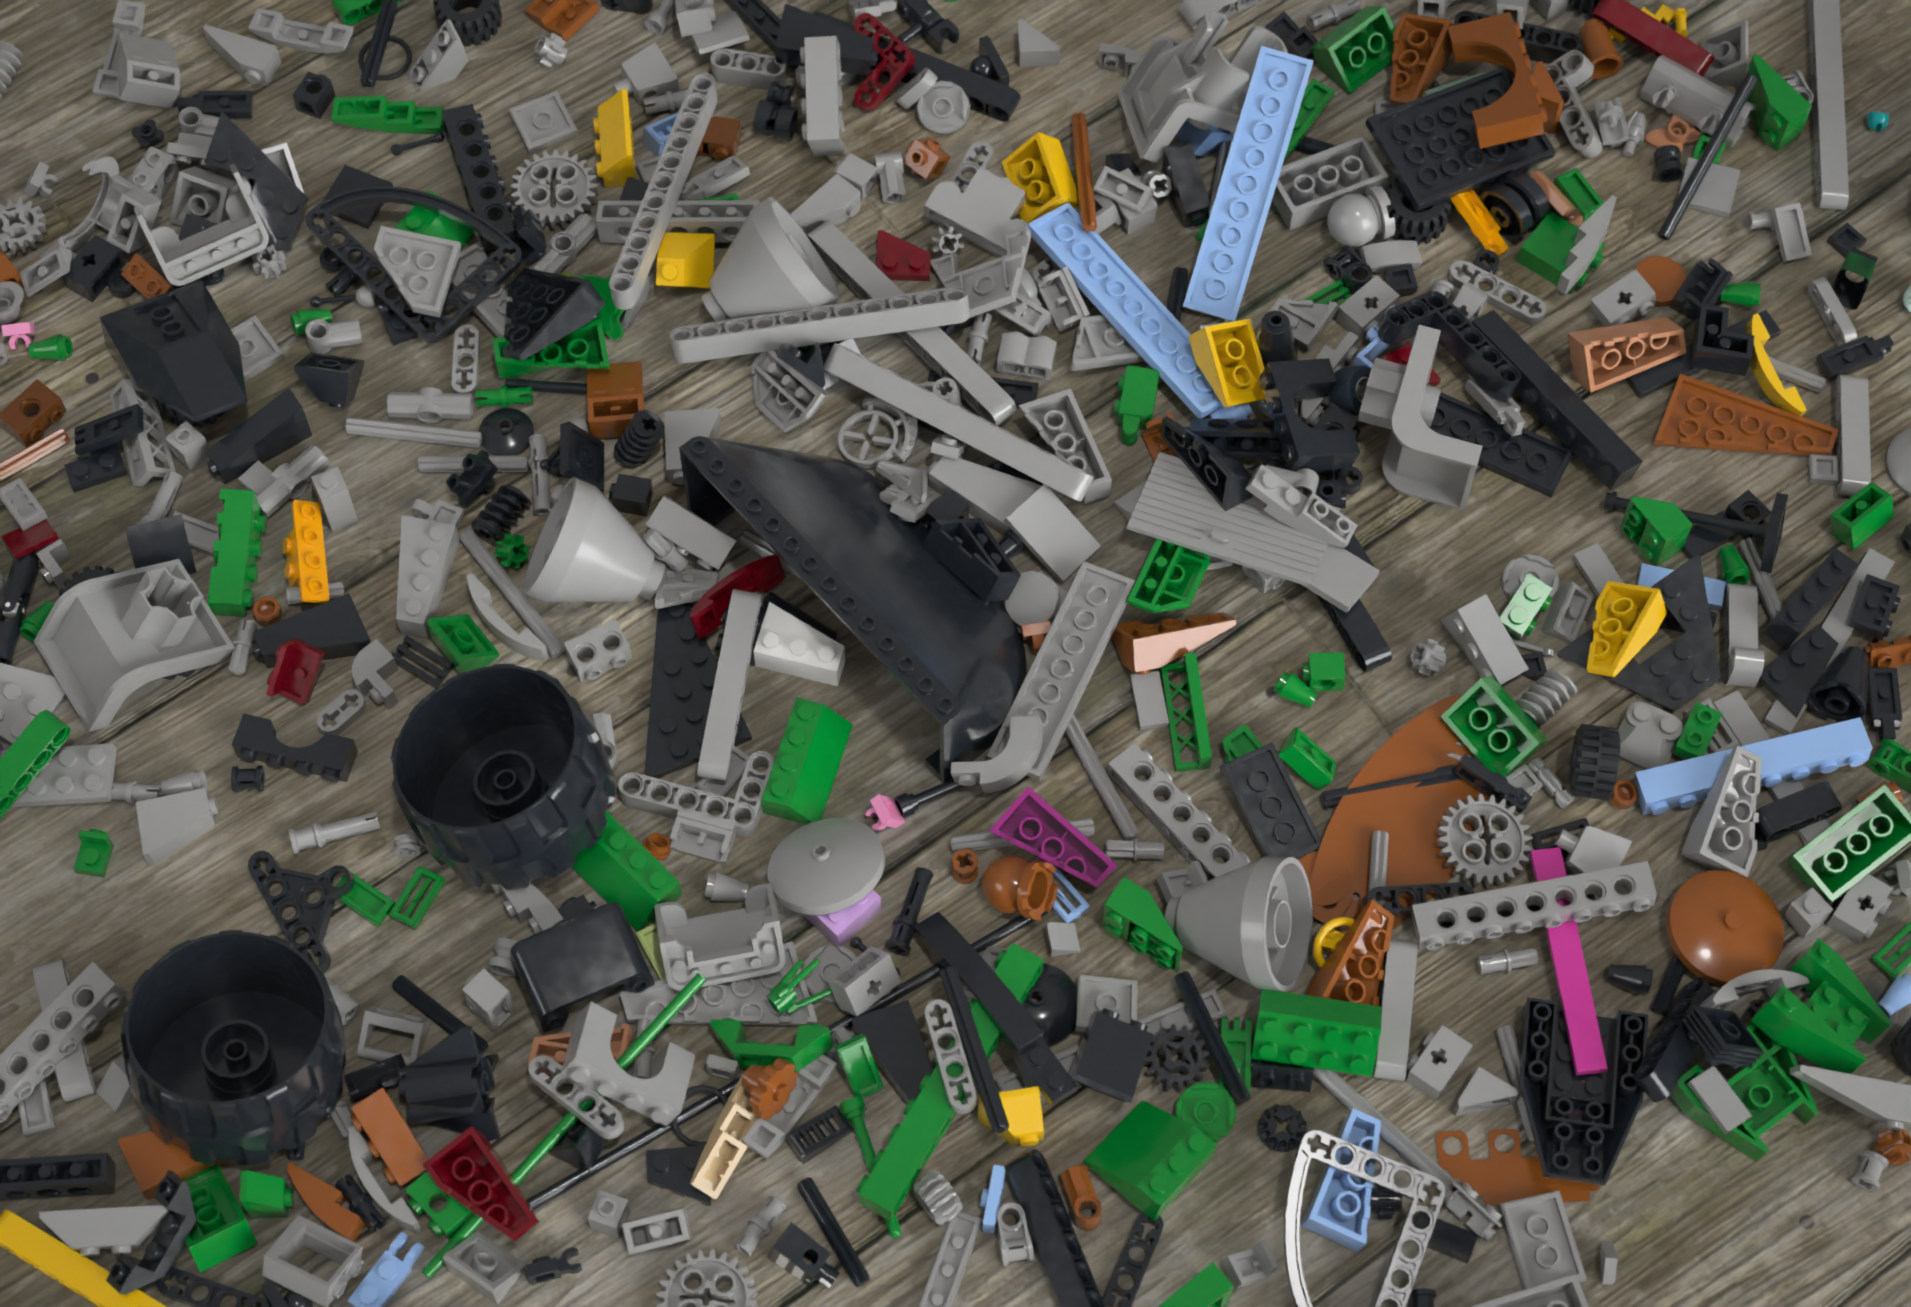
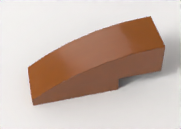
M289 1162L286 1169L308 1209L328 1230L354 1242L365 1225L360 1216L342 1207L346 1201L342 1192Z

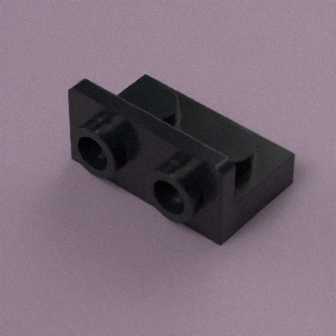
M1867 574L1848 626L1874 635L1872 643L1879 642L1882 636L1887 637L1893 621L1888 619L1891 613H1896L1901 598L1897 597L1900 586Z

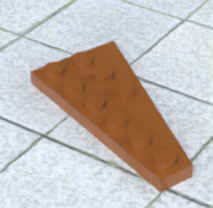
M1680 374L1653 445L1810 456V454L1830 455L1839 429Z

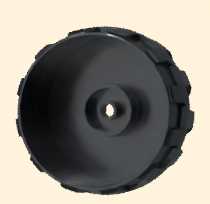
M493 664V666L469 672L465 671L446 680L444 684L423 698L409 713V717L403 725L398 738L394 741L391 752L394 775L392 789L411 829L422 845L441 866L447 863L464 883L480 888L482 883L501 885L505 890L524 889L529 887L531 880L545 875L553 878L567 871L575 865V856L583 848H590L598 841L607 825L606 809L612 806L615 799V776L609 764L601 736L589 715L579 702L568 694L558 679L542 670L535 671L516 666L515 664Z
M242 930L219 931L216 934L187 940L169 950V953L159 959L149 970H145L132 988L133 994L129 1001L127 1012L121 1018L120 1036L125 1071L136 1102L144 1112L153 1133L165 1145L172 1141L179 1147L187 1150L192 1160L208 1165H213L216 1160H235L242 1166L255 1165L268 1161L269 1154L283 1148L292 1150L305 1143L316 1133V1123L321 1117L328 1116L335 1109L343 1090L342 1070L346 1062L345 1037L341 1016L328 981L320 967L296 950L292 943L274 935L267 936L258 933L242 932Z

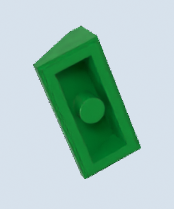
M1293 728L1280 749L1279 757L1310 785L1319 790L1333 781L1336 761L1299 728Z

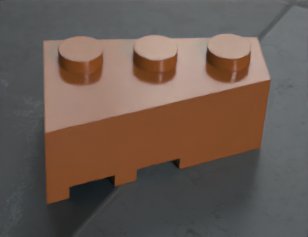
M381 1088L351 1107L354 1112L350 1116L352 1122L359 1132L365 1130L371 1140L366 1142L375 1158L381 1155L387 1166L383 1168V1171L392 1184L398 1182L402 1186L426 1171L423 1163L429 1160V1158L407 1125L400 1110L397 1109L390 1098L386 1088Z

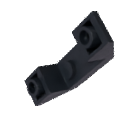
M168 1170L164 1179L158 1184L157 1191L153 1196L166 1209L170 1210V1213L162 1219L161 1226L152 1242L147 1246L143 1258L139 1260L121 1253L117 1262L110 1269L106 1281L120 1294H128L164 1277L196 1222L188 1183L172 1170Z

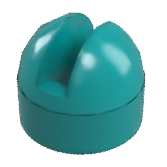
M1868 112L1867 126L1872 131L1877 126V132H1881L1887 127L1890 115L1881 112Z

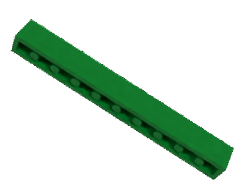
M1011 943L1007 951L1002 950L995 962L997 968L994 972L1022 1005L1043 971L1044 959ZM973 998L969 1003V1007L987 1060L989 1061L1001 1041L1002 1035L980 1002ZM950 1037L952 1041L947 1049H951L955 1045V1040ZM964 1049V1053H965V1056H966V1059H967V1063H968V1066H969V1070H970V1073H971V1077H972L973 1083L975 1084V1079H974V1076H973V1073H972V1070H971V1067H970V1064H969V1061H968V1058H967V1055H966V1052H965V1049ZM936 1059L934 1064L937 1066L932 1074L927 1073L919 1086V1089L922 1091L917 1099L911 1098L904 1110L906 1117L901 1125L896 1123L888 1137V1140H890L889 1145L885 1150L880 1149L875 1156L872 1164L875 1167L870 1176L864 1175L857 1187L859 1204L889 1221H892L957 1114L949 1105ZM951 1064L946 1068L947 1075L953 1078L961 1076L964 1071L959 1064ZM961 1084L957 1086V1100L963 1104L966 1097Z

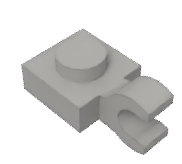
M416 499L412 506V509L415 510L413 513L414 517L455 525L456 528L464 516V509L439 499L435 506L421 499Z

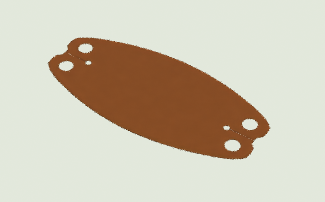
M1463 695L1450 696L1435 703L1398 730L1369 759L1347 789L1434 772L1439 767L1456 764L1458 760L1449 757L1447 754L1450 753L1459 756L1467 754L1476 757L1466 745L1456 744L1460 738L1440 717ZM1463 779L1415 788L1421 783L1416 782L1343 796L1321 841L1309 885L1311 896L1314 897L1347 867L1350 874V888L1345 897L1332 909L1312 904L1313 917L1323 923H1327L1337 917L1354 919L1363 910L1362 899L1368 893L1372 834L1377 830L1386 831L1389 834L1386 886L1447 883L1453 876L1455 867L1454 865L1445 867L1444 865L1449 859L1448 856H1439L1440 851L1444 848L1436 845L1437 840L1443 837L1436 833L1438 828L1443 826L1440 820L1443 816H1447L1446 811L1449 807L1455 808L1454 805L1457 800H1461L1465 804V799L1468 795H1471L1475 802L1479 794L1483 795L1485 801H1488L1490 797ZM1480 817L1484 826V818ZM1462 823L1466 830L1474 831L1472 825ZM1469 850L1465 851V852H1466V855L1468 856L1469 853H1470V851H1469ZM1429 891L1426 893L1427 902L1435 896L1434 892ZM1353 893H1358L1360 898L1353 900ZM1400 893L1398 896L1399 903L1404 907H1410L1411 898L1405 893ZM1390 898L1385 900L1384 903L1390 902ZM1411 915L1395 916L1392 930L1406 921ZM1338 926L1341 929V933L1350 928L1348 926Z

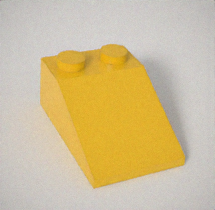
M1251 319L1207 326L1188 336L1195 362L1224 408L1266 400L1264 390L1259 385V377L1265 368L1256 342Z

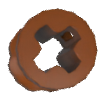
M970 849L956 851L952 858V876L958 883L970 884L978 875L976 853Z

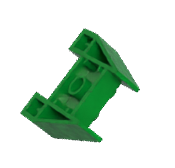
M1818 938L1798 957L1788 970L1808 978L1810 983L1804 986V988L1810 994L1804 1002L1782 985L1760 1007L1751 1021L1775 1042L1824 1069L1851 1074L1867 1059L1853 1047L1858 1037L1861 1036L1871 1044L1892 1022L1842 957Z
M1752 1023L1747 1029L1762 1048L1764 1055H1760V1059H1756L1757 1063H1752L1753 1068L1745 1067L1727 1081L1752 1115L1748 1120L1727 1134H1724L1688 1086L1691 1080L1704 1072L1699 1064L1680 1077L1670 1096L1688 1117L1757 1162L1769 1151L1759 1137L1793 1111L1805 1125L1819 1112L1807 1084L1789 1074L1791 1067L1798 1066L1793 1051L1772 1040L1758 1026Z

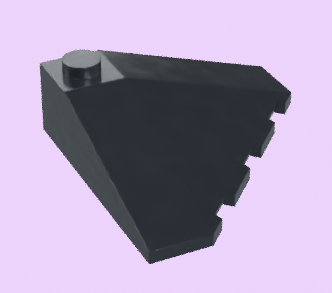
M524 268L507 288V293L512 297V302H506V316L508 319L511 318V325L510 323L505 324L504 338L509 341V347L508 345L503 347V354L506 358L520 361L528 358L595 319L599 311L606 304L588 279Z

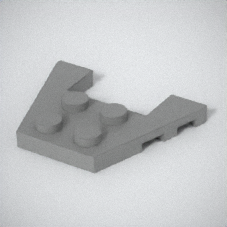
M1024 226L1005 233L1007 255L959 273L957 259L953 253L930 261L945 288L959 286L967 290L970 318L1016 301L1030 244L1031 231L1028 226Z

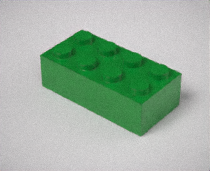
M1261 989L1251 1058L1372 1077L1381 1033L1382 1007Z

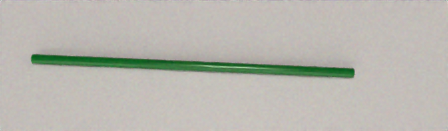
M699 973L687 983L616 1060L621 1069L624 1070L706 982ZM590 1099L584 1100L579 1105V1109L586 1112L595 1101ZM570 1111L511 1173L517 1185L578 1120ZM474 1213L421 1271L431 1279L445 1264L443 1260L444 1255L470 1237L485 1220Z

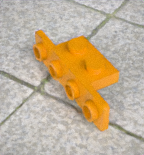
M294 500L291 504L293 529L283 539L282 552L286 554L287 560L284 575L289 581V587L299 586L300 600L302 602L326 603L330 600L320 503Z

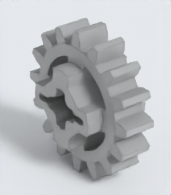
M22 198L18 199L17 204H13L11 199L7 202L8 206L4 207L0 204V228L3 232L0 234L1 252H5L9 248L12 254H15L17 249H21L23 253H26V247L28 246L35 249L36 245L34 242L36 240L43 241L41 233H47L45 226L47 220L39 206L35 207L32 201L24 204Z

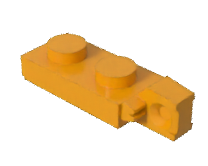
M1473 189L1451 198L1457 212L1463 216L1470 226L1472 233L1485 246L1484 250H1491L1500 256L1509 249L1498 232L1501 228Z

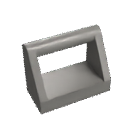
M372 1006L365 1010L357 1057L382 1061L399 1054L368 1047L374 1026L377 1025L415 1034L411 1056L402 1054L407 1067V1065L421 1056L431 1019Z

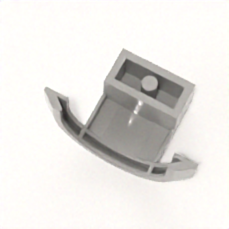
M103 156L85 164L82 171L90 170L89 175L101 172L102 183L100 192L93 208L84 221L72 232L60 236L58 241L60 247L71 250V252L78 250L92 237L99 226L109 231L106 241L127 253L146 247L148 239L136 217L134 208L139 206L150 230H152L162 200L119 176L118 163L110 156Z

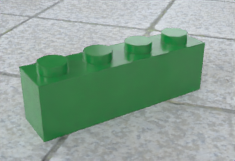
M601 320L587 323L522 361L504 356L503 347L507 345L509 347V341L504 337L492 339L500 379L565 367L610 369Z

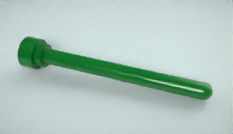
M857 1096L840 1103L843 1117H846L853 1124L870 1175L875 1167L872 1164L876 1154L863 1119L866 1116L864 1112L866 1111L863 1097ZM896 1214L892 1221L884 1218L890 1236L898 1238L901 1235V1228Z

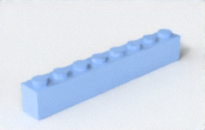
M1861 717L1740 746L1762 758L1760 786L1774 787L1782 781L1789 779L1802 780L1813 773H1831L1837 770L1838 767L1846 765L1851 767L1862 765L1869 759L1873 748ZM1733 748L1635 772L1633 784L1637 787V799L1643 815L1650 813L1660 815L1671 808L1679 806L1681 808H1688L1694 806L1699 801L1706 800Z

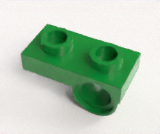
M1695 702L1672 754L1685 760L1704 756L1723 713Z

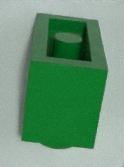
M248 1170L241 1171L240 1202L251 1219L288 1217V1209L293 1207L294 1192L293 1188H289L284 1178Z

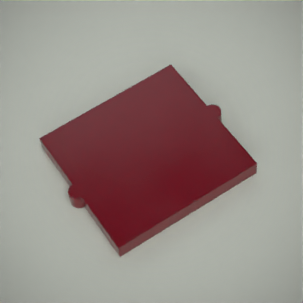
M46 519L25 531L17 528L1 536L15 559L33 551H38L41 547L59 539Z

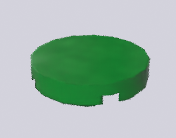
M1200 1082L1191 1085L1181 1094L1177 1100L1175 1114L1176 1117L1193 1124L1211 1140L1217 1142L1227 1136L1234 1127L1237 1110L1234 1099L1226 1089L1216 1083Z

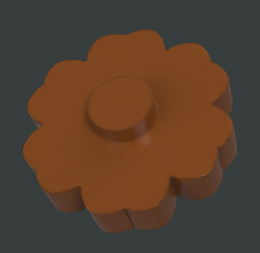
M778 1058L773 1066L769 1064L765 1067L753 1064L746 1070L742 1079V1085L751 1094L749 1105L753 1107L752 1113L761 1119L769 1120L774 1113H779L788 1103L790 1092L795 1088L798 1073L794 1071L795 1065L793 1063Z

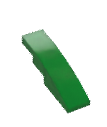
M386 96L334 97L331 120L333 123L369 130L408 134H436L437 132L443 133L442 111L444 108L443 106L417 107L415 101L389 102Z

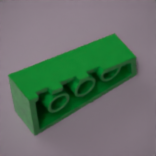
M220 489L219 499L223 501L224 510L217 513L216 524L218 525L220 541L214 540V562L217 563V566H211L207 603L214 615L247 617L248 607H252L254 601V593L251 589L253 582H256L258 579L256 561L257 557L262 555L263 543L260 539L261 533L265 532L267 528V516L263 515L254 491Z

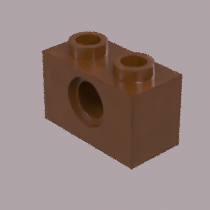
M36 379L0 412V424L3 430L23 446L28 447L33 442L39 440L43 432L53 423H57L66 412L61 398Z

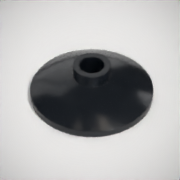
M514 408L495 410L488 414L480 424L481 445L488 453L494 456L519 455L530 446L529 437L534 435L533 423L520 410ZM505 426H509V429H507V430H502L501 428H502V427H505Z

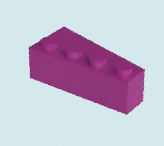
M1030 786L1025 789L989 830L1097 888L1117 866L1109 856Z

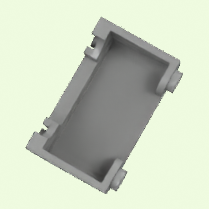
M772 883L751 887L745 894L746 908L687 919L684 907L676 902L654 905L666 979L671 988L678 991L682 990L697 973L706 980L701 986L705 987L779 972L784 967L786 957Z

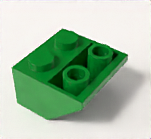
M1634 496L1629 501L1620 526L1624 535L1628 539H1632L1639 547L1641 555L1646 560H1650L1654 566H1658L1682 551L1693 524L1675 503Z

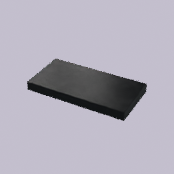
M1273 742L1219 767L1263 857H1293L1298 860L1306 854L1319 850L1322 840Z

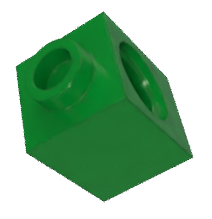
M1343 652L1309 653L1307 664H1302L1303 681H1308V687L1312 691H1343L1346 679Z

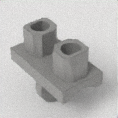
M1615 97L1610 101L1594 102L1603 146L1608 145V148H1614L1624 145V141L1630 139L1621 98Z

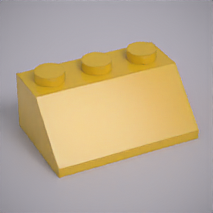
M621 89L598 106V118H593L595 134L600 135V140H595L596 156H601V162H596L598 178H603L605 188L624 187L628 177L636 179L632 119L627 89Z
M1037 132L1002 161L1006 177L1013 185L1025 191L1024 206L1019 215L1027 223L1068 202L1074 209L1079 206L1078 191L1059 139Z

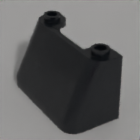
M616 902L604 904L515 943L510 950L520 980L543 1032L560 1028L569 1017L567 1007L620 984H623L626 991L634 993L643 992L655 985L622 906Z

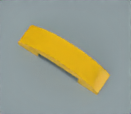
M1754 314L1747 322L1745 334L1754 335L1752 360L1750 362L1754 376L1766 396L1777 408L1802 416L1807 409L1795 386L1784 389L1763 347L1770 336L1759 314Z

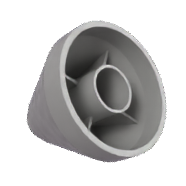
M768 197L751 209L710 278L709 286L711 290L702 296V301L715 321H723L830 305L840 298V292L826 263L799 224L777 200Z
M572 477L560 492L542 527L526 569L522 592L544 603L633 602L637 596L650 600L662 580L665 564L654 559L655 551L596 486Z
M1266 856L1187 889L1181 898H1171L1166 907L1165 919L1177 939H1179L1182 947L1259 990L1288 992L1300 981L1307 964L1311 946L1313 907L1308 877L1302 864L1296 858Z

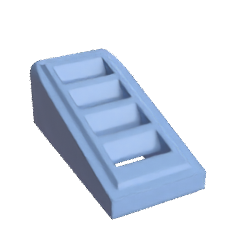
M678 112L644 127L642 141L656 157L662 154Z

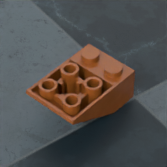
M642 361L609 364L610 369L587 368L588 422L592 436L597 439L620 437L634 414L640 410H645Z

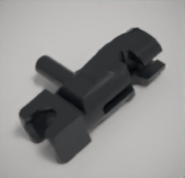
M897 0L898 10L904 19H908L911 22V27L897 36L904 44L922 33L928 39L927 43L936 53L942 54L943 39H948L953 44L958 42V28L948 18L944 19L927 0Z

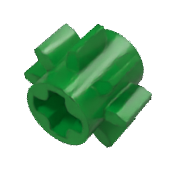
M505 533V539L495 542L497 546L494 556L502 559L500 562L501 566H511L512 568L519 569L521 562L529 560L528 550L531 547L523 543L524 536H514L513 534Z

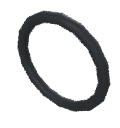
M389 36L388 41L396 42L405 49L407 59L404 66L396 73L378 75L376 80H392L408 70L412 62V52L404 40L395 36ZM371 40L364 44L359 52L358 63L362 71L364 67V54L370 47Z
M707 1085L691 1086L687 1089L685 1096L687 1097L694 1092L705 1091L713 1093L720 1098L724 1106L728 1100L726 1095L717 1088ZM677 1117L671 1121L675 1134L688 1146L706 1145L707 1141L698 1142L685 1136L678 1126Z

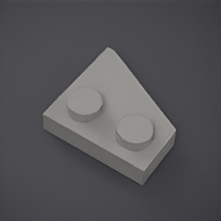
M1279 298L1270 311H1280L1286 314L1290 321L1295 342L1310 349L1336 314L1339 306L1335 302L1315 304L1313 300L1294 301L1292 299Z
M665 568L656 592L655 608L660 609L700 600L709 589L719 582V571L683 569L681 572L677 571L675 573L670 568Z

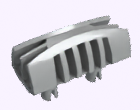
M1661 55L1652 67L1639 97L1658 108H1664L1669 114L1673 113L1680 119H1684L1692 127L1700 128L1701 132L1713 135L1735 94ZM1746 101L1724 141L1730 148L1743 134L1744 130L1742 127L1750 120L1747 117L1749 112L1756 109V106Z

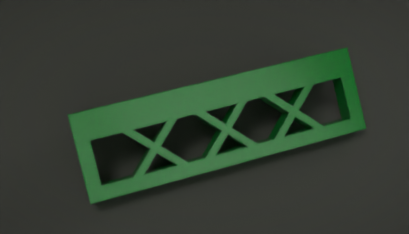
M1186 653L1183 663L1166 664L1160 667L1175 772L1210 769L1212 760L1196 653ZM1184 671L1185 680L1178 687L1169 681L1168 673ZM1178 695L1189 703V706L1183 713L1172 705L1173 700ZM1182 720L1191 726L1193 730L1187 739L1176 732V727ZM1185 747H1188L1196 753L1197 761L1181 763L1180 753Z

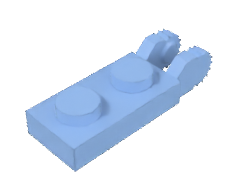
M404 1232L398 1234L388 1251L385 1250L347 1300L348 1303L353 1307H385L411 1273V1268L422 1254L424 1246L417 1242L406 1254L404 1261H401L397 1258V1255L406 1245L409 1236Z

